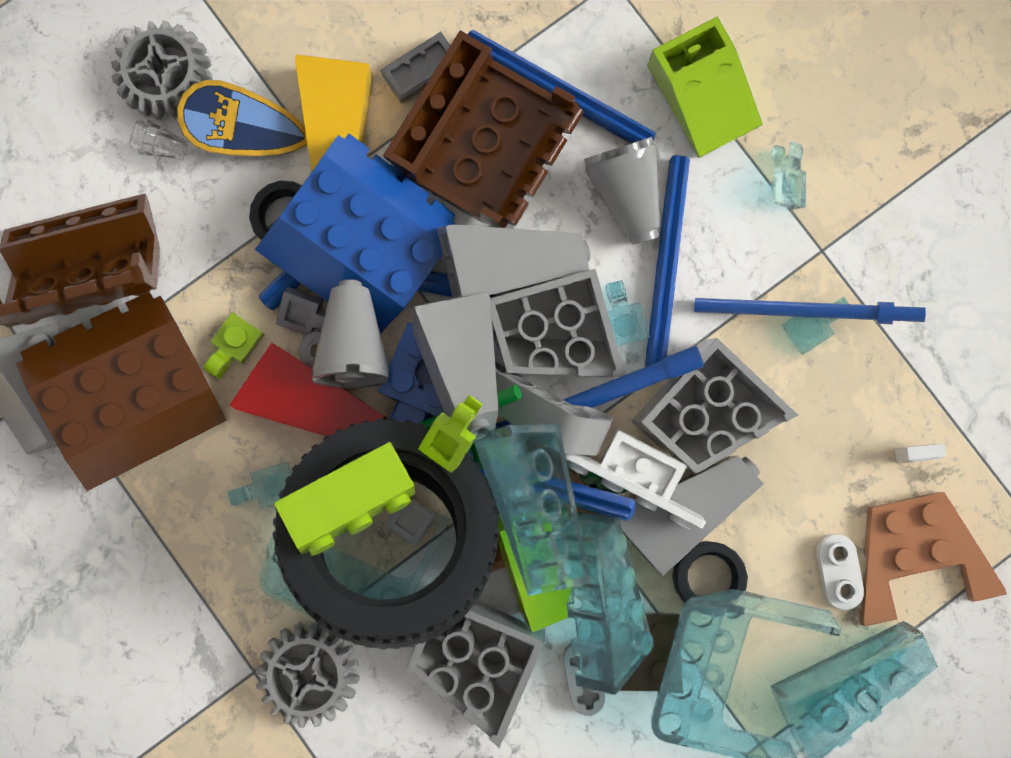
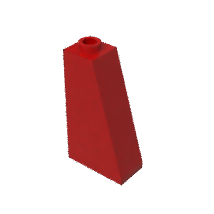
M272 342L229 405L242 412L323 436H331L340 428L344 430L349 428L350 424L355 423L356 425L364 420L373 422L379 418H383V420L388 419V417L343 388L327 387L313 383L312 368Z

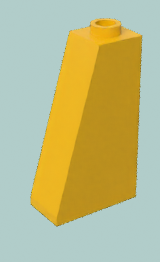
M296 54L295 65L311 172L338 135L345 139L349 133L364 144L373 80L369 63Z

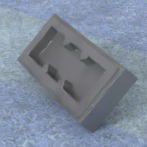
M441 31L380 70L381 75L400 103H403L425 88L449 49L450 44Z

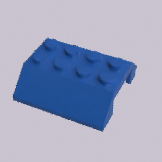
M348 133L345 139L338 135L331 143L308 178L255 248V251L327 302L331 289L339 286L340 281H360L362 286L370 291L381 334L404 310L443 255L437 228L453 224L457 225L453 222L456 214L436 199L429 204L426 201L429 196L426 191L407 177L400 182L396 179L400 173L397 169L377 154L372 159L367 157L366 155L370 149Z

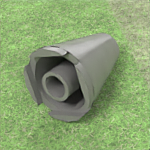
M343 280L339 282V286L332 288L330 291L311 372L312 381L315 384L343 388L342 383H355V388H364L388 382L390 371L370 291L368 288L363 287L360 281Z

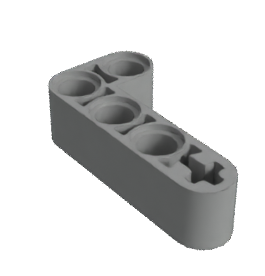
M495 362L497 392L517 385L522 393L520 400L499 407L498 416L560 452L570 455H599L613 421L611 416L588 406L571 405L516 373H507L504 366Z

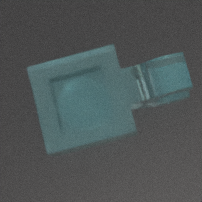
M794 141L790 142V150L786 157L785 148L774 145L771 155L773 161L778 166H774L771 184L773 203L792 210L806 208V172L801 170L802 145Z
M622 280L607 284L605 290L612 306V310L608 311L617 347L650 338L640 302L629 305Z
M845 297L834 302L835 304H849ZM792 317L781 326L801 355L835 334L829 324L837 319Z
M283 462L250 472L253 484L227 491L231 506L240 505L258 499L260 509L273 506L275 502L280 500L279 494L285 488L287 476H291L289 463Z

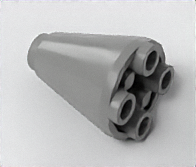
M652 137L585 158V170L624 236L629 237L631 245L659 237L657 228L661 225L658 149L656 144L653 143Z

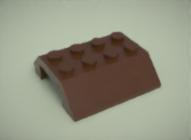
M460 30L389 144L383 157L418 186L476 220L497 228H506L507 224L516 226L529 205L523 199L524 196L534 197L548 174V171L542 166L544 164L550 166L554 164L567 142L562 133L571 135L584 111L579 108V104L575 101V96L558 86L554 88L551 94L492 59V48Z
M146 193L4 229L0 253L11 270L12 275L5 303L3 304L0 299V325L9 328L20 324L29 325L43 318L59 314L68 315L78 309L93 305H107L116 299L132 295L141 296L157 289L160 245Z
M150 292L125 302L129 309L127 312L121 313L117 306L89 319L93 328L86 330L83 323H80L53 336L56 345L52 347L44 340L21 351L20 354L23 360L16 363L24 385L64 459L86 491L226 421L206 378L161 296L153 298Z

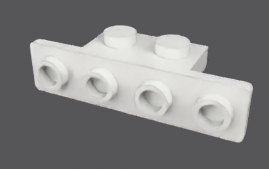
M618 429L600 463L586 455H570L562 452L563 457L568 459L566 466L585 476L591 471L603 477L600 483L605 487L620 494L623 489L636 494L635 501L652 511H656L658 506L671 513L669 519L680 526L690 529L692 524L703 529L706 521L700 514L670 499L687 468L686 464Z

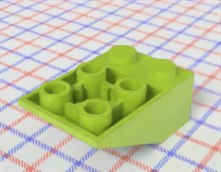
M718 16L652 50L647 67L698 158L763 125L737 50Z

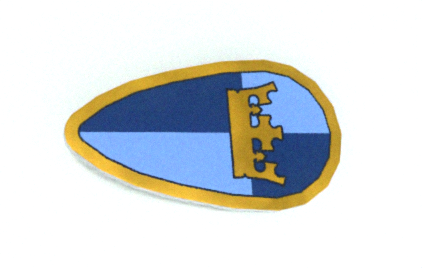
M204 80L193 84L183 93L177 107V123L183 136L195 148L207 153L234 157H267L291 153L307 145L305 126L290 112L256 93L225 81Z

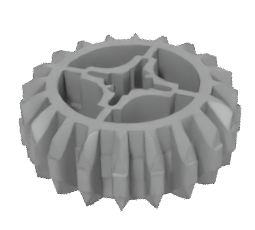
M163 20L158 29L154 22L148 21L147 31L143 32L141 28L135 26L136 36L133 39L123 35L126 47L115 48V53L121 59L111 61L112 68L117 72L111 77L113 82L119 86L117 88L118 95L122 99H126V104L132 110L138 109V112L143 117H148L152 113V116L162 121L166 113L170 119L176 120L177 107L183 93L193 84L204 80H213V75L207 70L212 66V61L205 55L207 49L204 44L198 42V38L193 32L189 31L186 33L182 25L177 23L172 28L169 22ZM164 48L181 50L187 56L180 58L178 55L168 56ZM162 68L165 70L164 73L160 72ZM138 85L156 86L161 91V95L144 93L140 91Z
M317 622L310 623L307 634L302 623L294 625V635L287 628L281 630L280 637L282 641L273 637L268 641L272 651L264 650L260 654V658L269 665H259L256 668L257 674L266 676V679L256 684V688L259 690L268 689L269 691L261 699L262 703L267 704L271 700L276 703L271 710V715L276 716L281 710L285 711L284 724H289L294 716H298L297 723L299 728L305 727L308 717L311 718L314 727H319L322 723V714L328 721H333L336 718L334 708L344 712L348 707L344 698L353 699L356 691L347 684H357L360 680L359 675L348 673V670H353L359 666L358 660L352 659L347 661L346 656L354 651L353 646H347L342 650L339 644L343 639L338 636L334 640L330 639L331 632L325 628L321 635L318 634ZM301 644L314 645L307 659L300 660L293 657L290 660L283 657L286 651L293 646ZM325 651L336 665L337 680L332 679L333 675L328 673L323 667ZM314 661L311 668L315 671L312 675H316V678H313L302 688L305 680L302 679L304 674H300V671H303ZM279 669H282V674L292 681L293 690L291 695L285 691L281 684ZM315 689L323 692L326 689L333 692L331 697L322 702L314 704L302 703L309 690Z

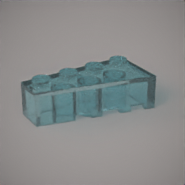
M559 424L507 425L475 435L477 437L474 440V444L488 484L493 490L492 495L494 500H496L497 509L528 596L591 584Z
M579 512L559 533L564 583L571 584V593L567 603L568 618L575 619L577 637L571 640L572 653L575 656H579L581 670L575 672L576 686L616 695L646 655L651 652L654 646L653 636L649 630L644 604L641 601L636 574L631 564L627 540L623 534L619 517Z
M902 621L771 685L770 689L800 753L804 758H823L835 747H843L853 738L851 736L853 732L868 720L870 722L874 721L883 713L881 711L883 707L895 697L900 699L935 670L938 665L923 632Z

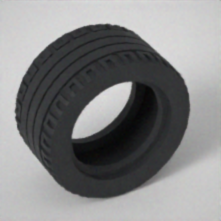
M379 418L377 421L369 422V420H364L356 425L355 423L350 424L347 429L342 430L340 428L336 430V433L331 436H325L323 442L319 445H313L311 447L312 450L301 457L302 461L299 465H295L292 468L293 472L291 476H287L285 488L279 494L280 499L391 442L411 480L431 490L443 502L452 518L456 533V545L445 569L432 583L420 591L396 599H375L349 590L329 572L324 552L314 556L310 552L301 555L275 508L276 518L273 520L275 532H273V539L275 541L274 552L278 559L277 564L281 570L283 580L302 608L323 628L343 640L365 646L366 648L386 650V648L400 649L401 647H413L416 644H423L432 638H436L445 631L447 632L453 625L462 620L480 597L489 579L496 556L499 535L496 500L493 499V490L487 483L486 475L480 472L481 466L474 462L471 458L472 455L467 452L460 465L450 473L418 450L429 431V428H426L425 424L420 422L416 424L412 423L411 420L402 422L397 421V418H391L390 420Z

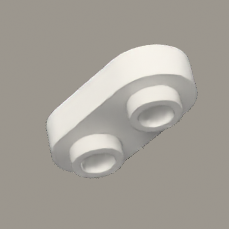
M838 534L826 535L816 546V559L823 596L833 607L842 610L853 609L860 604L864 596L856 547L852 540L846 536ZM840 546L844 552L843 557L840 560H835L833 551L836 547ZM848 584L850 594L843 598L840 594V589L843 585Z

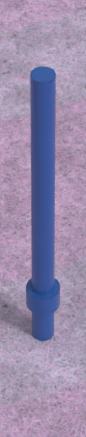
M695 298L694 312L876 320V324L892 325L893 321L925 322L926 317L925 307L894 306V302L860 305Z

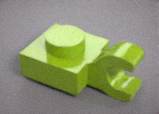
M232 312L211 341L219 350L207 360L203 369L220 380L234 359L243 365L265 334Z
M469 394L464 403L460 402L451 418L441 413L433 422L418 450L452 473L460 465L477 437L468 431L467 428L483 404Z

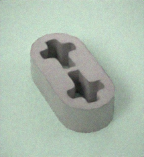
M575 641L570 643L563 653V664L572 705L578 713L592 716L597 714L605 703V693L598 658L594 648L589 643ZM582 649L584 655H590V660L585 661L586 674L582 675L579 674L577 664L570 663V659L575 657V650ZM588 681L591 692L598 693V697L592 699L591 706H585L583 700L577 701V697L583 695L581 682Z

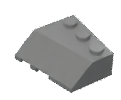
M596 269L490 299L493 333L507 373L621 377L625 375Z
M57 322L0 339V415L26 454L56 447L57 444L31 399L16 363L23 360L20 354L21 351L44 340L48 342L50 347L56 345L53 336L71 328Z
M718 338L706 339L697 347L705 367L674 379H668L632 419V422L658 447L676 460L686 464L687 468L695 474L734 453L736 449L753 439H758L767 434L769 430L779 424L788 422L798 416L791 407Z
M476 602L462 620L453 625L447 632L445 631L440 636L432 638L423 644H416L407 668L441 698H446L462 712V716L472 725H477L489 736V740L500 748L544 645L545 630L540 629L532 633L526 622Z

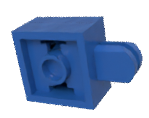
M408 322L389 364L388 382L380 385L378 392L397 401L389 420L397 418V421L405 422V420H411L412 423L417 424L429 419L430 416L440 415L442 413V406L413 335V324Z

